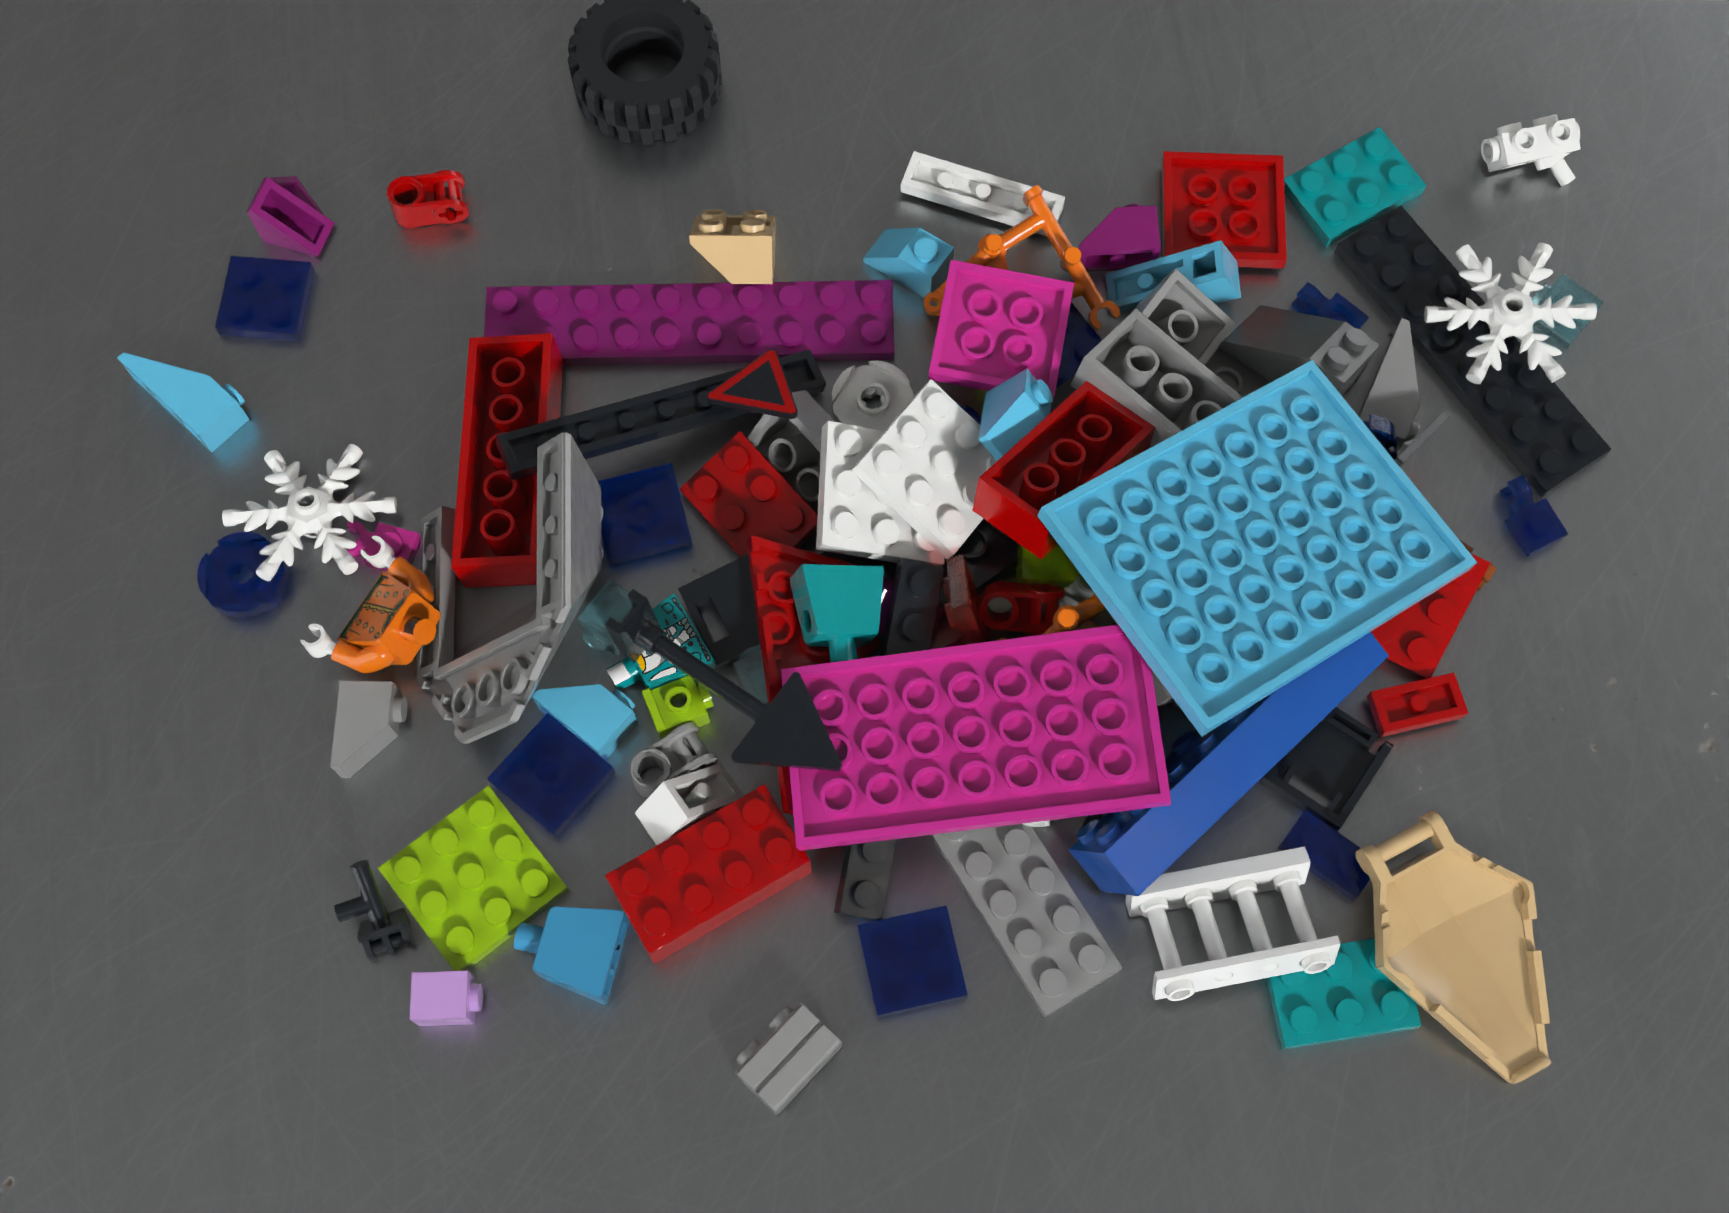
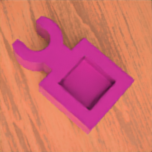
M347 522L346 527L350 533L359 535V539L355 542L357 546L353 549H347L352 557L362 556L361 549L369 556L376 555L380 551L381 545L371 537L379 536L392 547L395 558L401 556L413 564L420 546L419 533L378 522L375 532L372 533L368 532L366 527L360 522ZM365 558L363 560L368 567L379 569L386 572L388 571L387 567L377 568L374 567Z

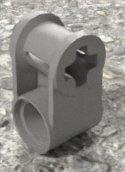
M688 722L677 727L665 738L634 756L630 772L634 787L642 797L648 798L663 781L716 765L719 759L714 752H709L697 734L699 728L695 722ZM649 767H658L664 772L662 777L653 782L643 780L640 775Z

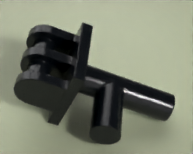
M362 860L351 865L350 869L361 896L336 904L334 909L339 922L368 913L369 920L360 923L357 935L358 941L362 943L368 960L377 959V954L387 951L388 954L395 953L396 947L406 944L407 948L415 946L414 937L406 918L405 908L387 912L368 860ZM399 929H400V931H399V932H397V933H394V934H391V932H393V931H396V930H399ZM381 936L380 939L372 941L373 938Z

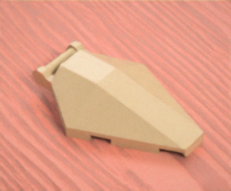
M1433 810L1420 816L1417 824L1376 846L1368 844L1357 850L1355 854L1361 869L1369 875L1373 883L1376 968L1508 1083H1519L1549 1066L1552 1061L1548 1058L1544 1024L1550 1023L1542 952L1541 950L1535 951L1532 919H1537L1533 882L1500 865H1496L1485 857L1477 856L1456 843L1443 818ZM1426 839L1431 840L1435 847L1434 849L1414 857L1391 871L1388 870L1385 864L1386 861Z

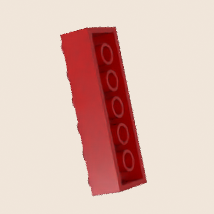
M552 333L469 338L451 561L452 569L465 588L537 585V473L510 480L495 442L499 434L560 418L563 357Z

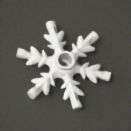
M1538 243L1530 261L1523 256H1519L1518 267L1520 275L1511 273L1516 286L1507 290L1498 286L1501 273L1492 277V261L1490 257H1485L1481 263L1469 244L1462 246L1456 251L1455 255L1468 268V270L1460 271L1459 275L1470 282L1478 284L1471 288V290L1486 293L1487 302L1478 307L1469 298H1466V305L1455 299L1446 297L1444 301L1448 307H1425L1424 321L1425 323L1449 321L1447 326L1449 331L1460 327L1467 321L1469 330L1479 320L1488 324L1490 334L1476 337L1483 344L1470 349L1466 353L1468 357L1476 358L1466 374L1468 381L1474 384H1481L1490 365L1497 371L1501 370L1502 363L1499 350L1508 354L1504 340L1512 336L1522 340L1519 354L1528 349V365L1530 370H1534L1540 364L1551 383L1566 374L1561 365L1552 357L1561 355L1562 352L1556 347L1542 342L1549 336L1534 333L1532 326L1534 322L1541 319L1551 328H1554L1553 320L1568 328L1574 329L1576 327L1573 321L1574 318L1594 320L1597 314V307L1595 303L1570 305L1573 299L1571 295L1564 296L1554 304H1552L1551 296L1542 305L1532 303L1529 296L1530 292L1544 288L1537 284V282L1553 274V270L1543 268L1553 252V248L1550 245Z
M349 444L338 463L331 458L328 459L326 463L327 477L318 474L321 485L317 489L310 486L303 488L307 475L298 478L300 470L298 461H294L287 466L278 450H271L266 453L264 461L274 474L267 475L265 480L274 485L281 486L275 490V493L289 495L288 503L285 506L278 507L268 500L267 508L256 502L247 501L246 506L248 510L227 509L222 512L225 527L246 523L244 527L245 532L253 531L265 523L266 530L272 528L278 521L287 523V531L276 533L272 536L273 539L278 541L265 546L259 552L260 555L269 556L256 570V574L265 581H271L282 561L288 566L293 565L294 547L303 550L300 541L302 535L309 538H317L314 549L323 545L322 563L329 562L333 557L345 575H350L358 569V563L347 551V549L355 548L357 543L340 537L347 531L341 528H332L333 520L338 516H344L349 522L353 523V515L363 520L373 522L375 521L373 515L375 512L397 513L396 497L391 496L373 500L376 495L375 491L367 492L355 500L354 493L348 495L342 502H337L333 499V492L349 487L342 482L359 474L360 469L351 468L363 455L359 447Z

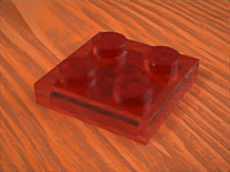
M964 555L946 559L948 577L942 579V584L948 603H945L944 606L951 628L959 627L962 637L958 638L959 645L992 641L991 628L985 625L980 617L981 598Z

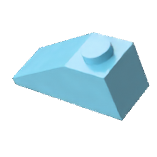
M1221 240L1106 274L1108 300L1117 304L1120 312H1131L1174 269L1181 272L1215 304L1241 298L1237 260Z
M124 352L117 357L131 377L211 452L215 451L250 420L241 408L245 400L229 383L221 387L209 375Z

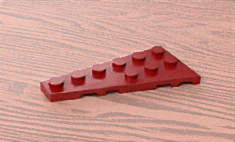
M751 535L746 542L768 704H770L783 687L781 669L830 663L829 647L808 646L804 642L790 586V577L802 564H855ZM856 647L857 659L860 658L861 647ZM777 766L783 813L793 815L789 767Z

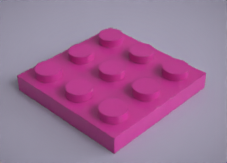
M951 260L928 380L932 379L933 381L989 391L1023 370L1028 369L1036 380L1041 379L1047 384L1054 400L1074 283Z

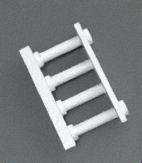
M1305 846L1161 874L1140 896L1126 895L1125 904L1129 917L1143 916L1149 919L1164 970L1156 971L1154 974L1152 987L1154 1000L1168 998L1171 1001H1179L1189 998L1199 991L1299 971L1315 974L1334 965L1341 944L1338 935L1322 939L1317 938L1299 888L1301 884L1306 882L1311 863ZM1271 890L1282 893L1299 943L1277 948L1272 947L1255 898L1257 893ZM1230 898L1238 902L1254 952L1227 957L1210 905L1212 902ZM1184 907L1193 909L1209 961L1182 966L1166 915L1169 910Z

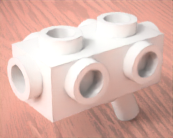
M1557 114L1533 120L1534 127L1523 129L1521 122L1496 128L1497 136L1482 141L1481 153L1483 159L1487 162L1489 172L1534 162L1537 171L1550 168L1561 187L1576 178L1564 160V157L1568 154L1581 150L1579 142L1580 127L1575 118L1558 121Z

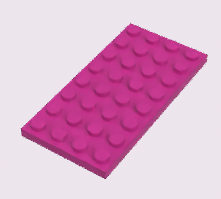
M1119 625L781 669L782 686H784L794 672L800 673L842 763L840 771L789 767L796 848L799 851L1171 805L1152 669Z

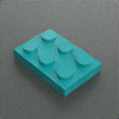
M1381 127L1284 178L1286 197L1325 247L1423 194L1427 186Z
M1375 938L1341 943L1334 965H1331L1322 972L1307 974L1304 971L1266 978L1282 1050L1416 1029L1422 1026L1416 1002L1376 968Z

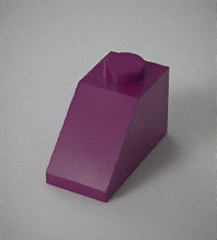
M1129 204L1124 207H1116L1079 244L1078 249L1081 251L1080 260L1087 272L1117 271L1158 259L1161 243L1156 206Z

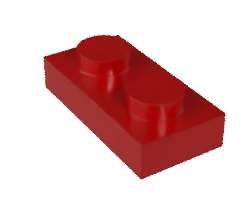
M1454 672L1370 691L1367 695L1380 738L1462 719L1469 713Z

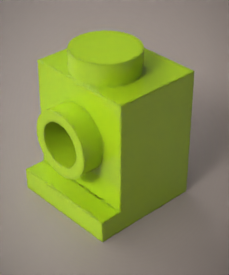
M685 676L653 690L647 688L641 691L660 740L685 723L695 722L698 728L710 723L706 709L714 705L709 691L701 684L696 685L694 679L690 676ZM687 698L686 704L682 707L671 705L672 702Z

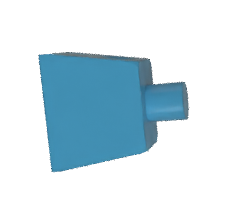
M554 906L549 909L544 927L524 922L519 924L514 938V949L536 954L533 971L539 977L598 1003L607 1005L630 920L626 913L620 910Z

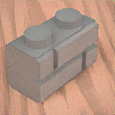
M802 1003L794 1011L789 1006H786L770 1023L769 1027L773 1030L771 1035L762 1044L757 1040L752 1041L736 1059L741 1065L735 1071L736 1075L776 1115L792 1101L842 1047V1042Z

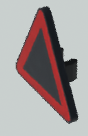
M773 349L760 355L706 395L707 402L713 405L750 411L753 414L761 413L788 419H795L798 416V409L778 353Z

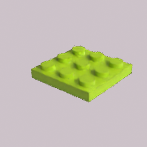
M489 785L378 867L379 871L454 971L469 970L513 936L521 922H531L570 891Z

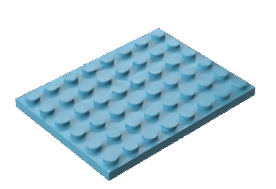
M1313 360L1042 506L1037 515L1201 737L1468 572L1477 563Z

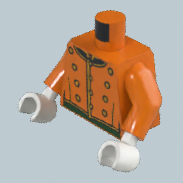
M372 536L371 538L381 545L380 551L374 556H369L361 549V555L374 567H387L388 571L387 573L382 572L336 639L338 643L332 641L323 626L314 623L310 624L308 628L319 639L313 643L300 640L311 656L321 658L330 654L331 660L363 674H371L390 665H407L412 662L422 645H427L434 640L436 624L441 618V613L431 605L435 597L427 575L403 557L395 558L392 547L379 536Z

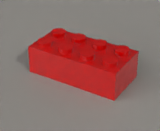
M1086 381L979 477L972 511L1039 559H1042L1058 543L1037 516L1041 507L1149 449L1155 427Z
M764 784L609 872L605 877L650 958L656 964L812 873L811 861L804 850L799 851L796 848L795 834Z

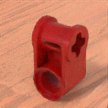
M442 170L431 174L401 176L390 182L387 187V197L394 218L400 226L405 228L442 223L454 224L465 220L469 216V209L467 204L463 202L462 189L465 187V179L458 171ZM445 182L448 183V187H444ZM407 201H413L412 203L403 204Z
M995 581L987 585L982 592L980 617L984 624L991 629L1042 635L1053 624L1054 614L1059 609L1060 599L1064 598L1066 589L1051 583L1028 584ZM1001 597L1007 599L1012 607L1005 613H997L990 609L988 603L994 598ZM1043 603H1046L1045 615H1041Z

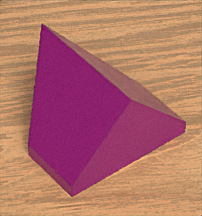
M296 176L263 178L247 210V214L263 242L312 257L319 256L334 225V222L323 214Z

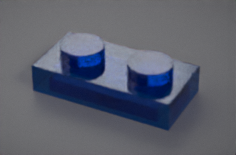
M1305 809L1278 849L1283 851L1305 846L1311 861L1309 871L1354 902L1370 880L1369 875L1361 869L1356 859V851L1361 848Z

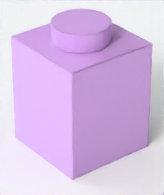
M469 971L411 973L409 1020L418 1026L475 1024V1012H480L483 1006V988L481 983H476V978Z

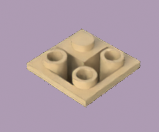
M719 209L705 210L702 212V215H696L689 235L690 245L731 284H773L775 274L776 216H767V212L764 210H746L742 212L743 215H726V211Z

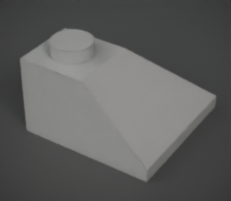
M1177 269L1172 270L1131 311L1132 313L1137 309L1203 365L1208 362L1236 324Z

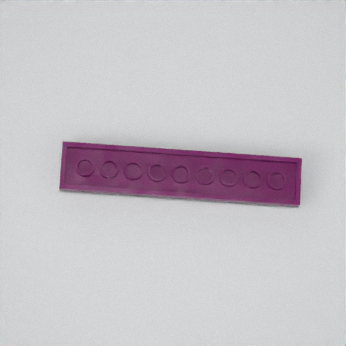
M893 280L773 282V284L682 283L486 287L484 337L552 333L563 357V366L751 363L770 349L776 350L779 358L810 349L815 361L894 360Z

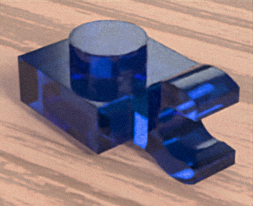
M1308 282L1297 293L1298 297L1291 304L1299 313L1345 321L1358 329H1361L1369 319L1368 315L1338 292L1329 300L1314 285Z
M1523 475L1507 482L1508 486L1500 490L1504 502L1514 513L1505 520V523L1526 557L1564 539L1568 535V532L1546 498L1539 502H1534L1532 488Z

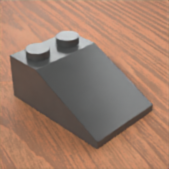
M1260 305L1220 345L1223 350L1269 382L1313 360L1342 397L1360 378L1380 346L1370 339L1365 332L1354 328L1345 321Z

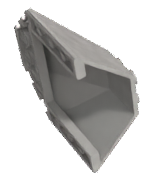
M566 432L558 434L537 447V585L465 588L451 567L456 509L440 506L421 518L419 570L430 579L435 597L431 605L441 613V618L436 624L434 640L427 645H422L417 653L416 681L422 689L430 690L433 694L431 703L443 720L452 721L456 728L453 734L460 743L469 744L518 722L602 568L604 550L601 545V521L603 518L601 487L572 435Z

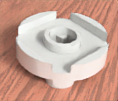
M868 361V365H862L857 368L853 365L847 368L837 378L832 390L834 421L885 431L914 398L909 379L898 367L884 361ZM875 394L881 396L880 403L882 406L879 408H867L866 403L862 400L864 397L872 398Z

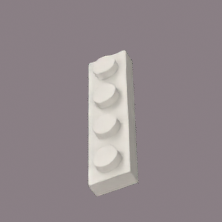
M916 151L912 154L901 182L902 193L1007 225L1015 226L1033 215L1030 207H1026L1022 200L1024 193L1032 188V186ZM1042 190L1044 200L1056 220L1059 221L1065 203V196ZM1040 229L1039 231L1035 232L1037 234L1047 236L1043 229Z

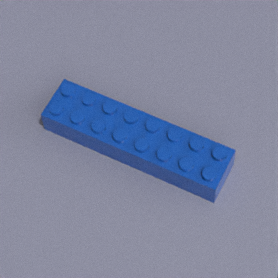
M1370 632L1201 737L1197 730L1183 734L1172 744L1173 752L1165 759L1171 805L1107 813L1101 820L1091 821L1078 832L1076 837L1079 840L1069 849L1070 853L1101 891L1140 896L1389 655Z

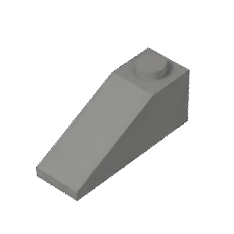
M1401 318L1391 337L1358 414L1363 423L1393 457H1396L1403 444L1410 445L1414 441L1421 425L1420 422L1414 420L1420 407L1410 321Z

